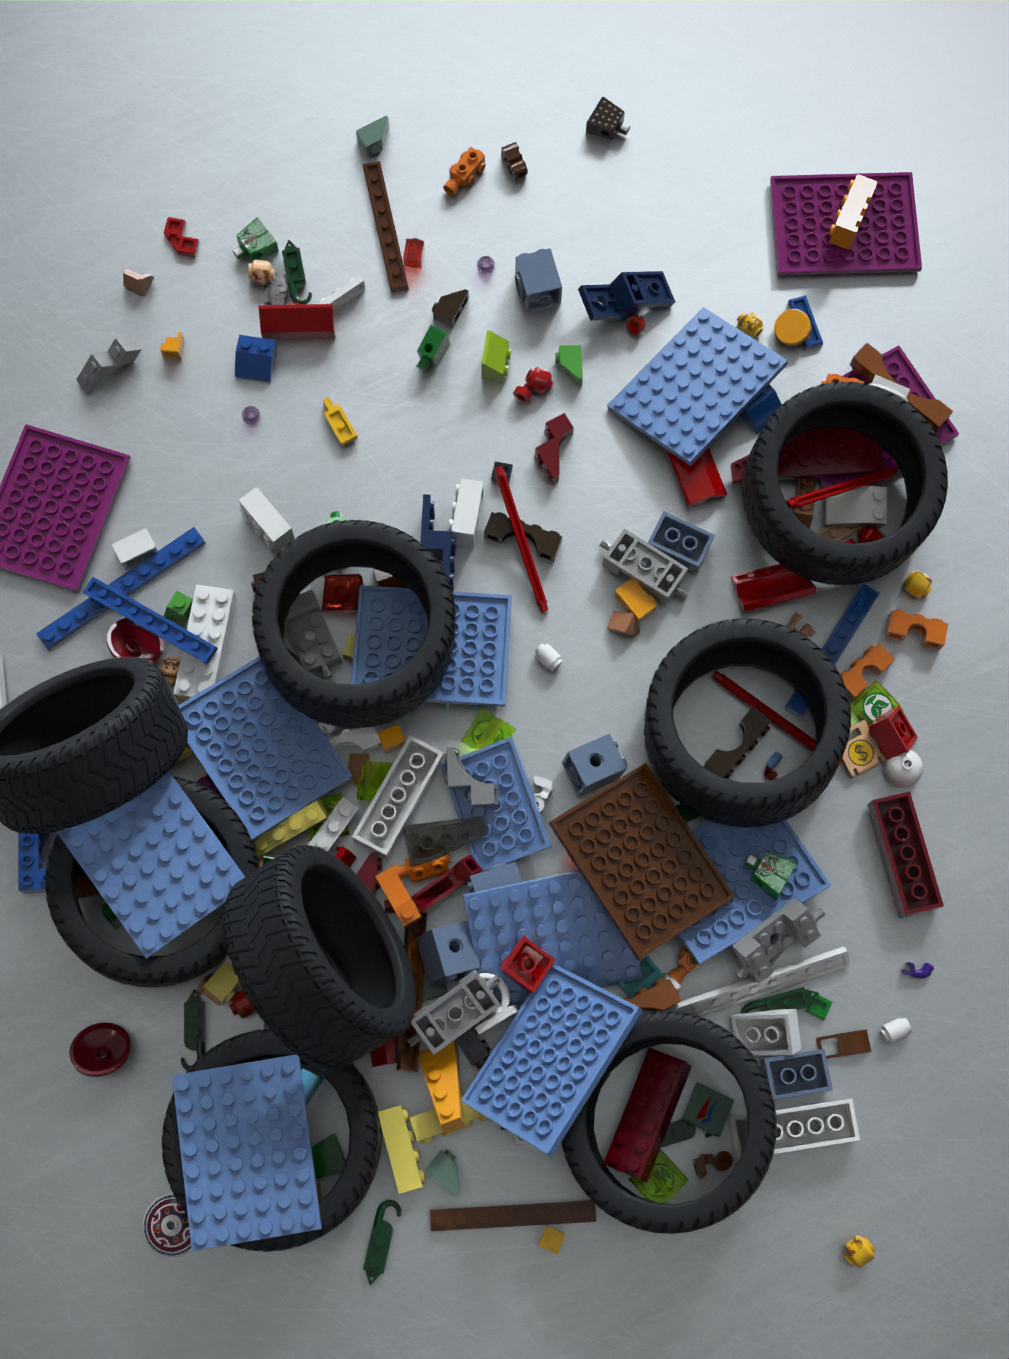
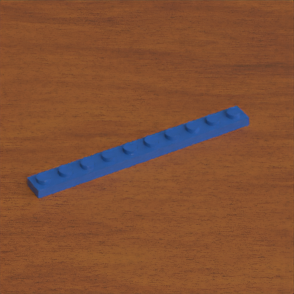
M193 527L108 585L129 596L206 543L195 527ZM89 597L36 634L46 649L49 650L109 608Z

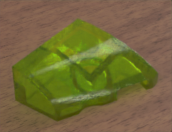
M363 760L362 780L358 779L357 799L373 800L394 762Z

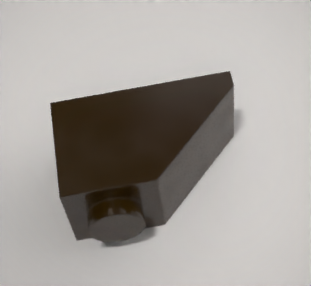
M464 289L441 296L439 301L435 302L432 307L433 319L453 328L469 300V290Z

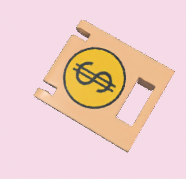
M865 720L851 726L850 731L856 729L858 736L848 741L841 759L851 779L856 777L853 769H855L857 775H860L878 766L879 762L876 757H878L881 763L886 761L884 755L880 752L876 740L870 735L869 727Z

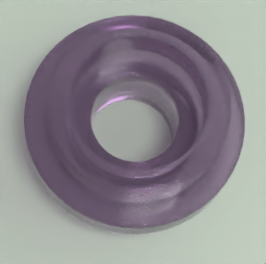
M482 256L477 261V269L483 274L491 273L495 268V262L489 256Z
M248 406L242 411V419L247 424H255L260 419V412L256 407ZM250 414H254V417L249 418L248 416Z

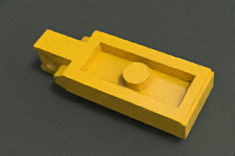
M329 397L323 399V404L326 408L323 411L324 416L340 445L343 447L358 439L341 406L338 404L333 405Z

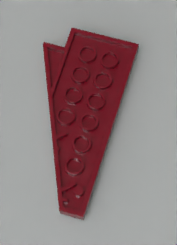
M837 427L815 429L799 435L780 451L778 463L779 480L871 474L882 470L879 445L876 441L854 430ZM750 455L731 463L732 484L742 483L745 465Z

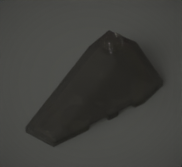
M483 816L405 825L404 827L405 845L410 865L429 863L486 835Z

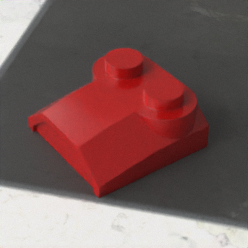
M523 935L509 956L503 959L500 970L517 985L534 993L556 959L549 956Z

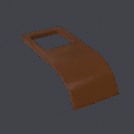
M867 1029L816 1038L818 1050L822 1049L821 1040L837 1038L839 1054L828 1055L826 1059L872 1052Z

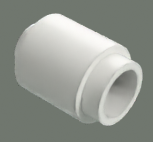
M541 644L535 650L537 653L535 658L547 670L550 669L553 672L563 662L560 659L561 656L549 644Z
M898 1018L881 1026L882 1031H880L883 1041L891 1045L908 1037L912 1033V1028L906 1018Z

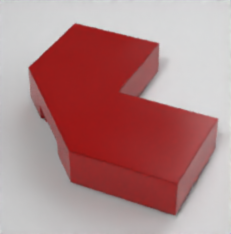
M168 217L164 229L165 237L178 255L195 258L199 239L183 236L186 226L185 220Z

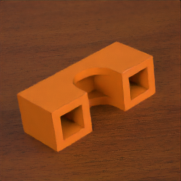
M892 610L888 615L884 637L903 641L907 636L908 630L915 629L922 635L921 646L940 650L945 645L949 623H945L938 618L928 619L921 614L911 615L906 614L903 610Z
M880 643L875 647L871 645L864 652L865 656L862 659L858 657L850 665L852 668L848 672L844 670L840 674L851 702L868 686V683L862 677L863 670H871L879 676L895 660Z

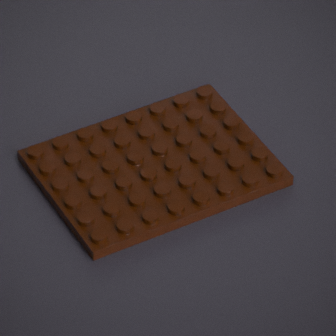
M644 763L548 823L637 960H640L735 897L647 763Z

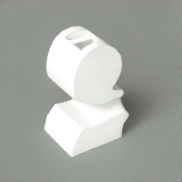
M534 775L535 788L542 790L541 793L534 794L541 814L544 810V801H547L553 792L552 781Z

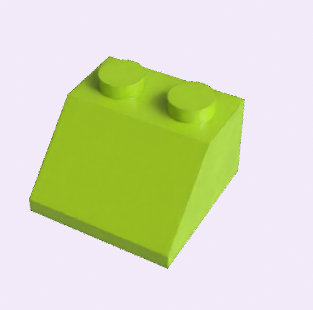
M487 330L481 363L482 379L503 382L504 376H508L509 365H506L507 359H511L512 349L509 348V341L490 330Z

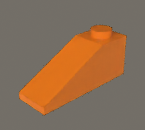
M393 866L375 876L404 928L422 919Z

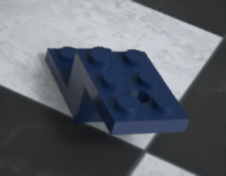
M663 271L621 272L610 284L581 285L578 288L590 321L628 319L631 316L637 315L644 307L672 306L676 302Z
M423 494L420 543L435 556L436 560L442 561V568L447 575L452 591H454V574L451 573H455V556H452L456 555L455 538H452V531H434L435 501H431L430 494Z

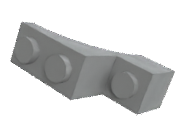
M131 336L115 338L107 352L90 355L76 381L86 393L93 392L95 387L112 371L134 362L142 350L141 347Z
M448 747L447 753L444 754V762L447 765L445 783L448 784V787L452 789L471 788L468 791V799L471 805L475 807L498 806V786L482 783L471 777L462 764L459 749Z

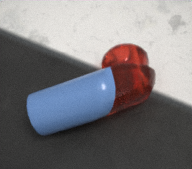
M774 752L766 762L764 777L769 780H774L777 776V772L773 771V769L782 759V755L779 752Z

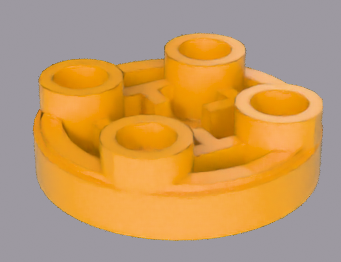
M790 309L778 316L774 324V332L777 339L784 346H796L809 339L811 322L803 311Z

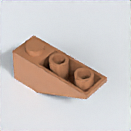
M797 479L795 497L816 491L817 479ZM815 502L792 509L798 520L809 529L814 515Z

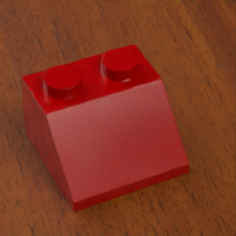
M900 705L879 716L869 725L870 735L876 739L880 752L886 756L887 760L907 752L918 738Z

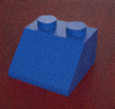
M239 335L235 353V377L271 383L278 351L276 341Z
M769 384L740 414V417L756 434L762 430L774 411L778 410L782 405L775 389Z

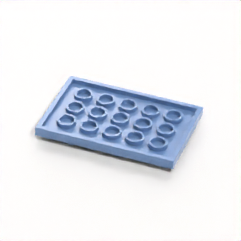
M512 736L460 757L465 770L471 777L479 782L498 786L499 805L475 807L469 802L468 791L471 788L452 789L448 787L470 853L483 870L497 864H509L552 847ZM443 763L440 765L445 777V773L447 772V765Z

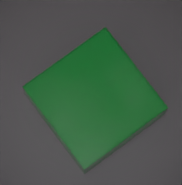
M818 995L809 1004L810 1007H807L805 1012L825 1020L832 1001Z

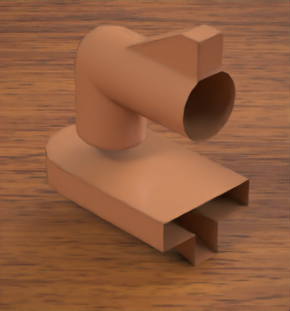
M795 612L787 627L792 629L803 616ZM808 623L800 631L793 628V630L806 637L816 633Z

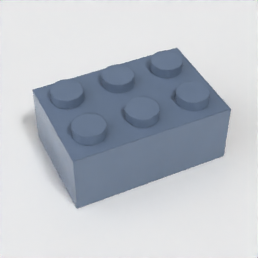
M663 511L648 543L687 567L689 571L697 574L715 535Z
M825 1049L761 1060L763 1072L769 1083L774 1100L833 1090Z

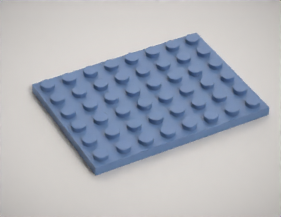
M703 307L607 404V408L691 466L788 365V360Z
M360 585L351 684L360 685L379 681L397 672L413 658L422 645L429 625L428 619L420 600L410 588ZM452 591L456 610L455 644L452 659L441 683H439V686L425 702L505 707L512 595Z
M260 656L178 705L187 723L188 746L224 800L238 814L246 826L252 841L270 831L297 811L353 778V775L315 720L297 711L276 691L271 680L267 677Z
M169 771L149 789L121 807L84 824L56 831L146 959L223 905L233 886L245 877Z
M707 820L691 829V831L735 897L678 935L699 966L732 946L795 898L802 904L828 889L831 884L787 820L771 825L749 828L732 827ZM766 852H770L797 863L776 900L750 880L755 870L745 865L750 854L761 860Z
M579 870L463 894L472 944L481 966L477 971L479 974H497L505 982L510 994L509 1006L515 1004L522 1006L530 994L529 991L517 985L500 970L503 959L509 956L523 935L549 956L554 957L556 960L553 964L600 988L617 985L620 979L623 983L642 979L639 960L636 959ZM495 985L492 988L493 994L501 1004V991Z
M552 964L535 992H530L461 1101L552 1157L641 1015L642 1010L638 1006Z
M291 1055L172 1075L192 1251L322 1229L300 1057Z

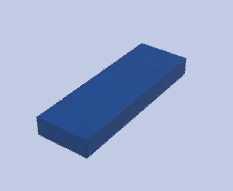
M806 295L789 299V308L803 311L811 322L810 337L803 342L805 350L822 346L823 340Z

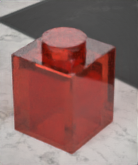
M406 238L403 255L405 267L422 269L425 252L423 240Z

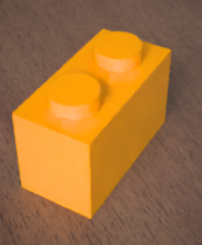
M631 578L615 590L614 596L628 613H634L638 623H640L656 611L657 602L652 595H648L644 591L645 587Z

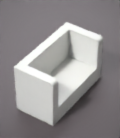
M146 528L112 544L124 569L128 568L127 562L151 550L154 553L158 551Z

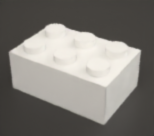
M461 478L460 485H456V500L453 502L452 519H450L448 530L452 531V538H455V544L474 547L484 497V482Z
M257 487L239 499L241 505L239 509L242 512V517L248 524L251 522L256 534L264 538L266 546L271 551L275 550L278 553L295 538L292 528Z

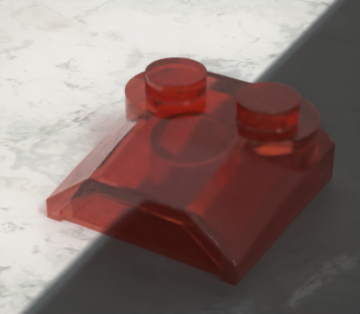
M360 574L324 575L321 612L357 614L360 585H364L362 576Z

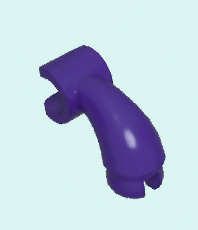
M907 962L905 964L910 967V972L905 969L901 971L905 975L910 974L915 978L922 979L932 974L934 966L930 963H925L923 967L915 970V965Z

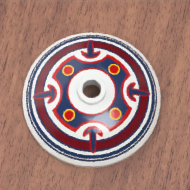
M173 1193L160 1196L151 1203L144 1215L142 1227L144 1238L149 1247L161 1256L172 1258L188 1254L192 1251L188 1214L181 1208ZM170 1221L174 1222L175 1227L172 1230L168 1228V1223Z

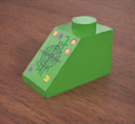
M581 345L559 346L558 353H555V363L559 364V371L577 386H582Z
M176 591L166 607L164 617L184 627L190 617L193 599Z

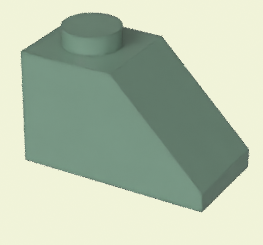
M387 115L356 130L357 141L367 156L376 154L383 149L389 131V118Z
M440 1150L425 1170L457 1197L460 1192L457 1163L454 1161L456 1157L448 1150L445 1152Z

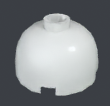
M909 749L907 752L892 757L889 760L886 758V761L883 763V773L890 784L898 788H907L919 781L923 773V763L919 755Z

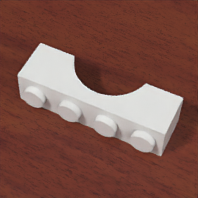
M375 727L346 729L340 732L339 736L334 738L332 736L326 737L335 751L341 747L351 746L358 748L366 754L382 747Z

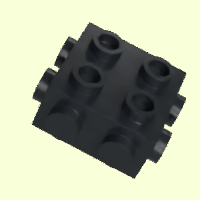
M474 1025L455 1040L472 1068L474 1066L480 1068L489 1057L488 1052L491 1050L485 1039H479L477 1036L478 1032L475 1029L476 1025Z

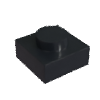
M495 461L491 481L497 482L494 468L502 466L509 484L513 465Z

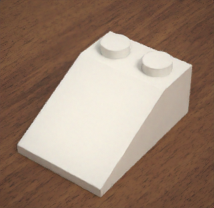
M863 486L825 498V525L848 527L876 526L880 529L887 524V487Z
M796 1009L731 1015L733 1035L748 1048L753 1056L794 1055L802 1049Z

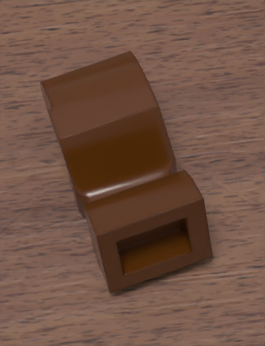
M517 142L501 147V157L503 160H507L508 171L513 179L527 175L528 169L522 154L519 152Z
M719 1151L715 1155L698 1154L697 1157L692 1159L697 1180H701L708 1173L706 1170V1164L708 1163L716 1171L728 1170L733 1164L732 1155L727 1151Z

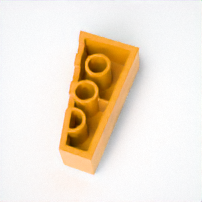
M454 1040L435 1055L430 1049L419 1052V1063L445 1135L464 1128L459 1049Z

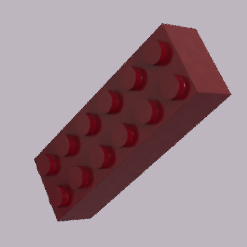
M910 791L872 800L867 805L900 918L942 908L944 904Z
M649 1047L603 1164L647 1183L692 1068L689 1063Z

